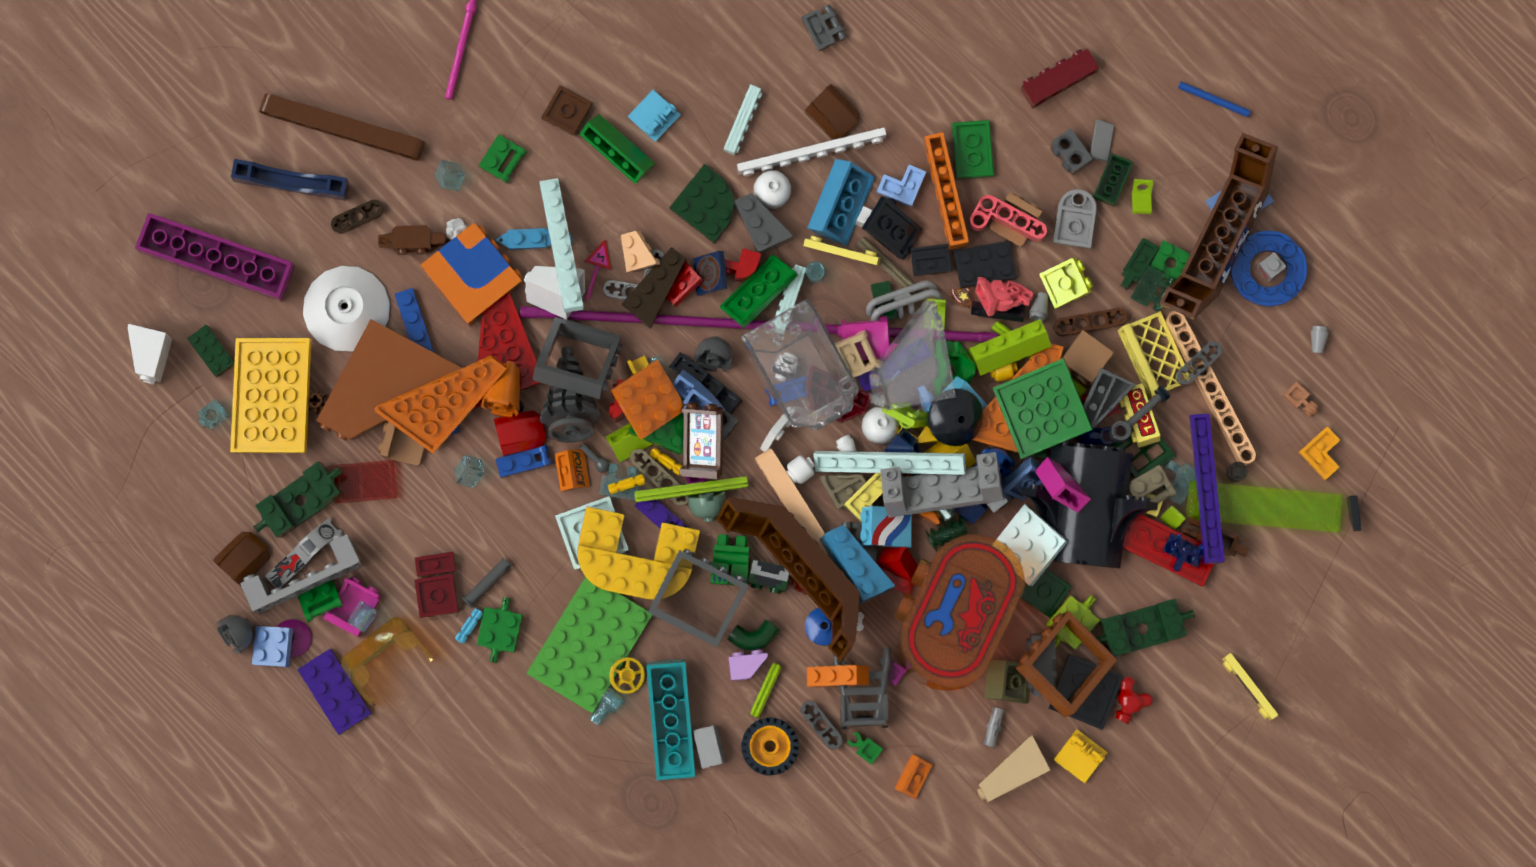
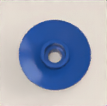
M817 608L806 619V634L815 644L822 646L830 645L832 622L820 608ZM826 622L828 628L822 629L821 623Z

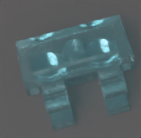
M1171 460L1165 468L1177 474L1171 483L1177 495L1174 497L1170 496L1168 499L1181 506L1196 483L1195 469L1186 463L1181 467Z
M610 463L608 476L602 475L599 495L635 501L634 493L639 491L638 485L624 491L619 490L618 493H609L608 484L614 482L616 484L618 481L624 480L616 478L618 464ZM629 466L627 478H635L636 467Z

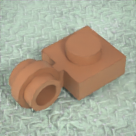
M1295 382L1282 396L1296 409L1302 404L1304 406L1302 410L1309 417L1317 414L1319 407L1313 401H1306L1310 393L1299 383Z

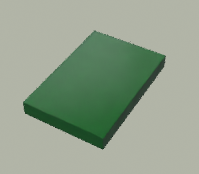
M990 121L952 123L956 180L994 177Z

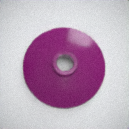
M289 619L277 626L293 629L294 640L291 645L290 658L299 657L308 650L311 644V633L303 622Z

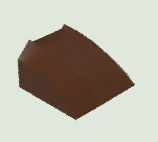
M832 84L827 86L805 110V115L832 140L843 138L859 121L857 110Z
M241 532L213 561L241 586L240 583L244 582L245 577L251 574L255 575L270 559L268 547L252 532Z

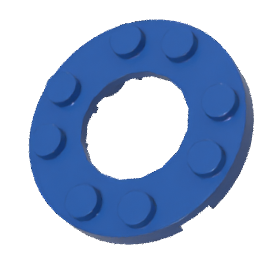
M1260 231L1246 238L1230 271V275L1236 290L1247 301L1258 306L1274 307L1287 303L1301 290L1307 276V262L1300 246L1289 236L1276 231ZM1260 252H1275L1285 261L1287 268L1286 277L1279 285L1264 287L1252 278L1250 264L1254 256Z

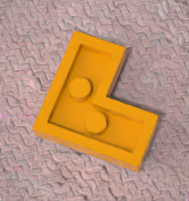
M1327 426L1298 452L1324 481L1339 468L1327 452L1340 439Z

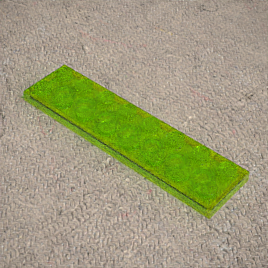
M1189 481L1186 519L1190 517L1200 520L1196 481ZM1217 483L1221 522L1335 533L1340 531L1342 494Z

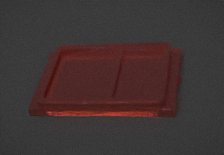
M394 460L333 465V470L339 466L343 471L341 475L334 479L344 495L335 500L336 504L397 498Z

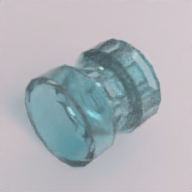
M817 261L809 263L806 268L807 280L811 283L821 282L825 275L823 264Z

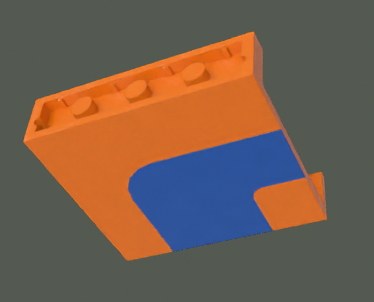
M472 223L421 264L425 273L469 326L475 322L474 319L515 286L523 284L521 273L516 268L513 270L510 267L511 261L505 254L501 255L497 251L499 247L493 239L489 241L485 236L487 234L485 229L481 225L477 226L475 223Z

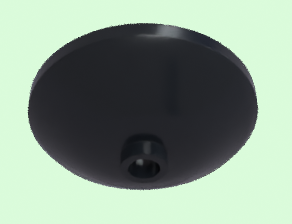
M953 388L942 392L934 399L928 412V425L931 433L938 441L949 446H960L970 442L978 434L983 423L981 403L974 394L964 389ZM962 416V421L958 422V418Z

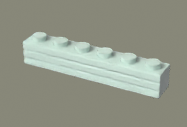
M750 84L725 144L724 152L734 156L739 152V144L743 142L745 137L743 134L745 131L747 132L749 128L748 122L752 120L754 115L752 112L758 106L757 100L761 99V88Z
M795 265L792 268L798 276L788 285L787 289H784V299L780 300V310H777L775 315L777 319L772 324L774 333L785 334L806 273V268Z

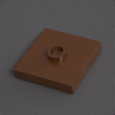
M559 85L541 119L575 137L593 103Z

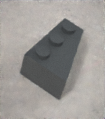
M752 193L734 201L735 208L756 252L762 255L793 241V235Z
M1100 368L1083 405L1092 428L1095 429L1136 386L1135 383Z
M1029 633L1030 638H1026L1027 650H1031L1030 646L1037 639L1040 640L1042 637L1041 633ZM1054 637L1032 665L1056 689L1055 678H1057V673L1055 671ZM1027 680V688H1031L1032 694L1034 696H1042Z

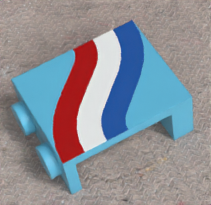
M868 506L862 508V531L860 534L862 546L911 547L912 514L888 518L885 507Z

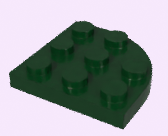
M704 164L669 209L712 243H715L732 219L734 200L731 189L726 181Z

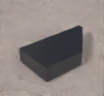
M1358 496L1347 497L1348 515L1353 531H1361Z

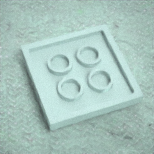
M610 496L555 516L574 570L580 569L577 548L586 506L615 512ZM622 530L620 532L617 553L629 551Z
M1024 504L992 546L1000 550L1009 559L1017 575L1029 586H1033L1068 541L1031 507Z

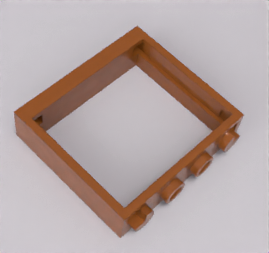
M1070 611L1063 614L1059 613L1052 619L1054 623L1042 631L1040 640L1037 639L1032 643L1030 652L1025 653L1021 657V663L1016 667L1064 718L1076 712L1117 661ZM1064 625L1100 660L1069 701L1032 665Z

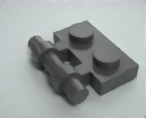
M830 4L824 7L826 12L824 15H821L819 9L801 17L818 52L835 44L833 38L835 35L838 36L840 41L847 38L844 33L845 29L843 25H840L837 19L838 15ZM828 20H830L833 26V29L831 30L828 29L825 23Z

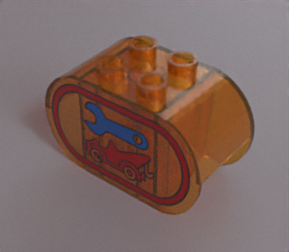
M979 534L964 535L949 541L937 552L932 562L922 558L910 582L919 587L915 598L905 593L894 615L895 619L903 622L897 638L898 654L902 665L916 681L932 689L941 691L959 690L972 684L985 672L1024 590V571L1017 556L1002 542Z

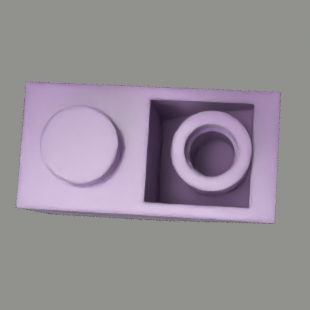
M763 650L751 651L752 655H744V652L732 653V657H729L731 681L751 679L768 658L767 653H763Z

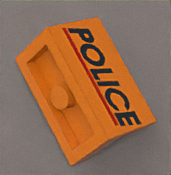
M581 449L565 450L555 454L560 491L590 487L586 457Z

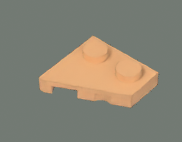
M633 231L621 235L626 272L631 273L660 264L659 259L655 258L651 253L652 249L645 242L641 231Z

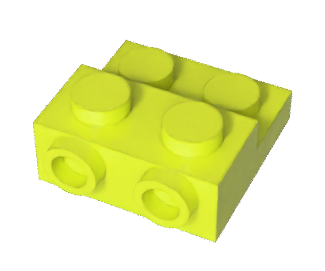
M1071 258L1039 274L1055 309L1092 293L1090 288L1093 287V284L1089 277L1085 278L1083 273L1085 270L1084 264L1081 260H1077V258Z

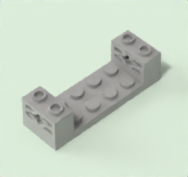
M996 452L977 455L978 466L966 468L964 475L922 474L903 477L900 466L881 469L883 500L888 518L1004 501L1000 466Z
M341 533L332 538L333 541L329 542L338 564H335V562L330 563L324 567L325 570L321 572L313 571L306 575V579L301 581L299 579L293 580L288 583V587L284 589L278 587L272 590L271 594L264 579L259 575L251 574L245 577L244 582L240 584L252 611L256 614L263 613L330 580L339 578L364 566L352 538L347 534L343 535Z

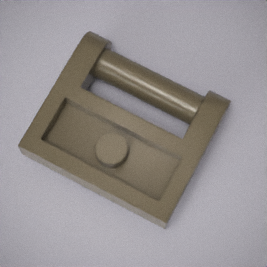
M1160 465L1130 481L1129 491L1132 496H1136L1135 500H1139V497H1143L1163 485L1167 490L1151 498L1150 502L1160 503L1170 496L1174 497L1177 495Z

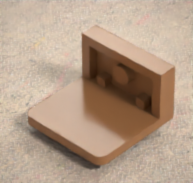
M1009 193L1007 195L1005 203L1037 220L1042 213L1039 210V206L1031 202L1028 204L1023 201L1024 198L1016 193ZM1001 210L999 212L1002 218L1009 217L1008 211ZM1018 219L1016 221L1019 227L1026 226L1025 220ZM993 220L990 226L992 232L1018 247H1022L1027 240V237ZM1030 223L1029 228L1027 229V231H1030V228L1032 227V224H1031V223Z
M385 422L383 433H385L384 441L381 440L378 447L382 458L415 466L420 465L424 447L390 422Z

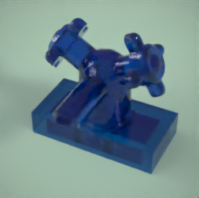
M1170 533L1162 552L1177 558L1173 569L1180 571L1184 562L1197 568L1203 557V545L1200 544L1198 547L1182 539V535L1178 534L1176 536Z

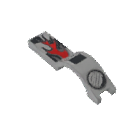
M328 518L299 542L292 552L265 575L275 588L286 585L309 563L319 550L333 540L334 536L343 532L341 529L337 530L331 524L333 521L331 518Z

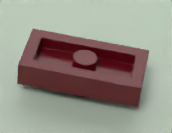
M453 552L414 557L417 577L456 571Z

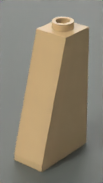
M1033 735L1028 737L978 784L979 789L977 792L981 800L985 799L986 802H989L1050 771Z

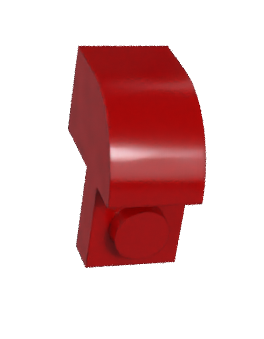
M742 249L739 263L725 259L726 274L732 275V273H736L735 281H746L758 269L761 253Z

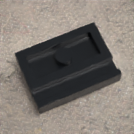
M948 244L910 248L913 277L951 272Z

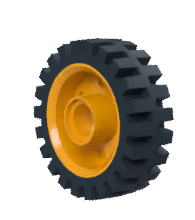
M763 718L751 724L745 731L742 738L741 751L745 762L755 772L769 776L778 775L788 770L795 762L799 751V742L795 731L789 724L777 718ZM772 741L775 743L776 748L773 752L765 750L764 745L766 742Z

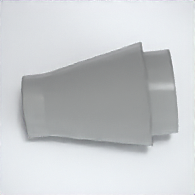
M1038 293L1029 311L1030 319L1045 321V318L1048 316V294Z
M1313 326L1312 330H1310L1312 352L1323 353L1329 335L1328 327Z

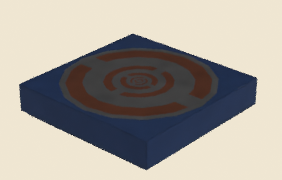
M716 251L693 258L694 270L704 280L696 287L697 296H704L727 289L724 251Z

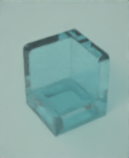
M441 160L435 173V178L441 188L454 191L459 190L465 177L458 163Z
M465 455L454 468L456 483L473 488L485 474L482 459Z

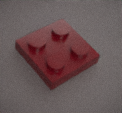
M453 574L414 580L420 618L459 612Z

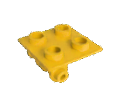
M1076 729L1054 758V761L1085 784L1108 752Z

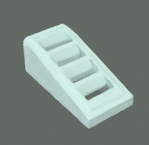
M952 508L937 510L945 522H948L957 514L956 510Z

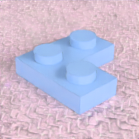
M908 165L902 181L884 174L876 193L912 207L926 171Z

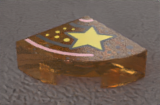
M969 288L950 289L951 297L956 303L962 307H971Z

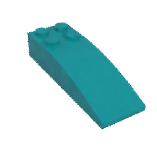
M685 658L649 661L646 666L656 779L667 780L695 777Z

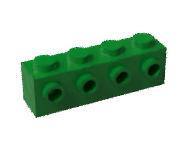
M600 114L589 120L579 134L634 184L645 178L655 165L649 157Z

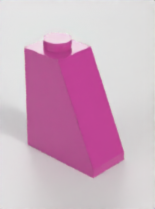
M1047 457L1035 470L1051 497L1078 513L1090 501L1091 498L1059 463Z

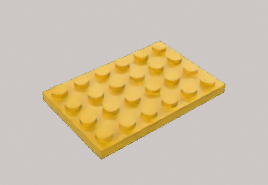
M236 338L231 453H307L312 339Z

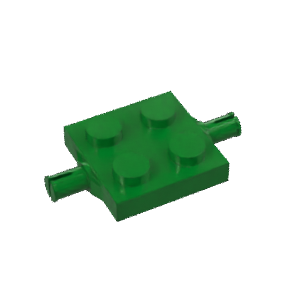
M503 597L501 608H484L476 645L492 650L489 662L497 663L499 652L515 653L523 615L512 613L508 610L510 598Z

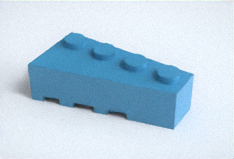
M844 525L827 532L820 538L832 561L844 572L845 576L860 592L859 605L887 593L895 587Z

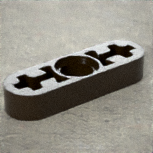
M370 200L335 216L331 220V227L338 234L348 232L379 218L384 212L383 205L378 200ZM374 204L376 207L380 206L377 209V213L371 211L368 213L369 217L366 218V214L362 209L366 208V211H369ZM355 212H361L363 217L361 221L355 222L352 220V215ZM346 216H348L352 223L350 226L348 222L344 223L342 229L335 227L338 220L341 222L347 221Z

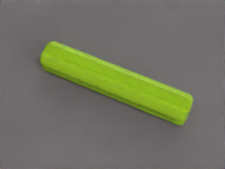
M772 663L750 712L752 716L760 717L780 673V665Z

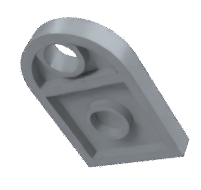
M1077 189L1071 190L1062 196L1058 204L1052 244L1091 249L1096 203L1088 192ZM1081 195L1084 202L1076 204L1073 201V197Z

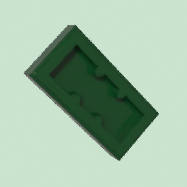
M889 281L870 285L873 299L892 292ZM890 300L885 303L879 304L875 307V310L880 306H883L894 301ZM895 309L880 315L887 316V321L897 319Z

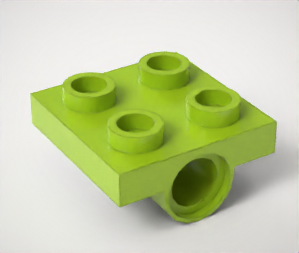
M892 402V404H884L882 412L898 420L900 426L905 429L929 426L928 413L912 408V404L908 402Z

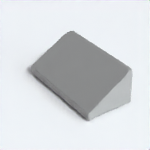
M1096 120L1090 148V156L1093 160L1108 162L1114 125Z

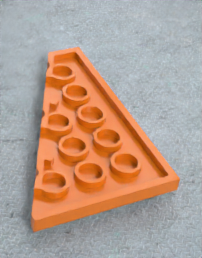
M1051 343V347L1035 353L1011 380L1060 360L1064 347ZM995 397L983 410L981 429L971 441L1018 453L998 400Z
M490 355L379 404L374 408V411L433 454L507 370V367Z

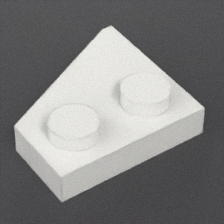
M789 406L769 431L760 447L763 452L767 451L775 440H779L782 437L785 427L789 428L793 423L794 418L792 416L796 411Z

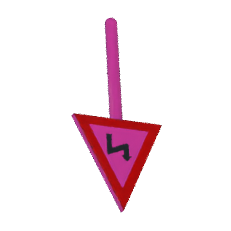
M606 239L584 261L595 265L586 300L590 298L599 267L611 270Z

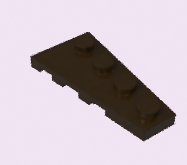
M672 247L659 260L660 264L655 265L621 303L623 307L650 329L687 261L686 258Z

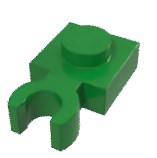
M854 732L853 734L858 738V741L852 743L848 740L847 743L851 747H858L859 749L856 754L872 765L883 749L869 738L863 741L861 735Z

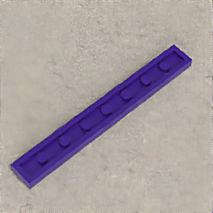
M1191 414L1189 419L1204 564L1224 563L1210 414Z

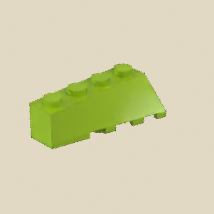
M1041 319L967 349L981 376L1051 347L1048 333Z

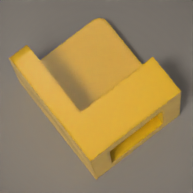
M645 355L634 361H627L632 375L649 365Z

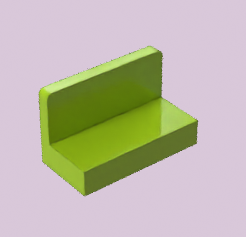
M630 423L606 436L619 462L628 459L634 450H643L653 444L643 439L639 440L638 437L629 434Z

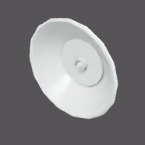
M339 266L323 272L311 283L304 297L303 317L308 331L320 344L335 351L352 352L370 319L386 326L389 320L390 301L385 287L374 274L359 267ZM344 303L348 304L347 309H342Z

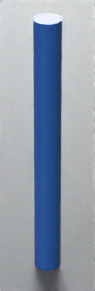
M1182 81L1178 86L1183 91L1245 117H1248L1251 111Z

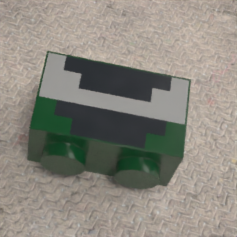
M753 560L748 584H751L753 589L762 590V587L769 588L771 593L781 594V591L785 592L789 573L783 566Z

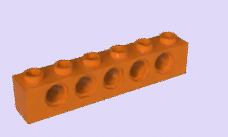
M944 133L925 136V150L948 248L952 250L966 247L969 240Z

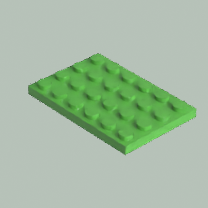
M585 577L526 674L593 714L611 685L609 678L611 667L617 660L628 657L653 615L619 593L603 590L595 586ZM625 661L621 662L616 669L620 670Z

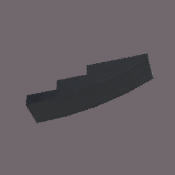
M681 352L669 365V368L677 375L683 369L692 375L714 395L731 415L742 403L741 398L728 390L725 385Z

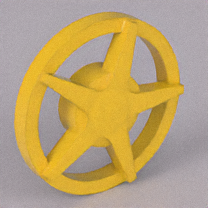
M630 657L617 660L611 667L609 675L613 688L624 694L637 691L643 684L645 677L644 668L641 663ZM626 661L625 668L621 670L616 669L621 662ZM630 661L636 663L640 670L634 671L631 669ZM614 672L619 674L620 680L617 684L614 682ZM640 674V680L634 687L635 675ZM623 683H627L632 689L621 690L619 687Z

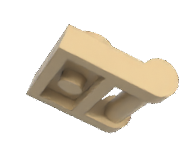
M865 330L834 343V347L849 379L881 365L880 360L876 359L869 344L868 335ZM859 341L869 359L867 364H864L855 345Z

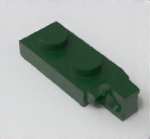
M1142 238L1123 269L1121 275L1125 278L1120 285L1127 290L1132 281L1137 283L1158 251V246Z

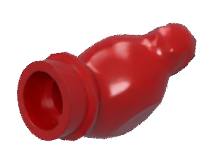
M1125 677L1121 681V691L1118 695L1121 710L1116 711L1115 718L1129 725L1132 720L1131 714L1139 712L1143 707L1150 706L1153 699L1147 693L1137 694L1134 692L1133 684L1135 681L1132 680V677Z

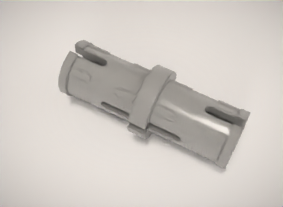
M992 707L989 724L986 725L987 732L983 745L995 748L998 733L1002 729L1000 726L1005 710Z

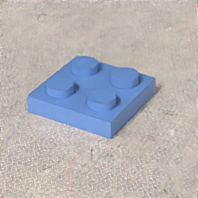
M256 626L252 665L289 667L293 629Z

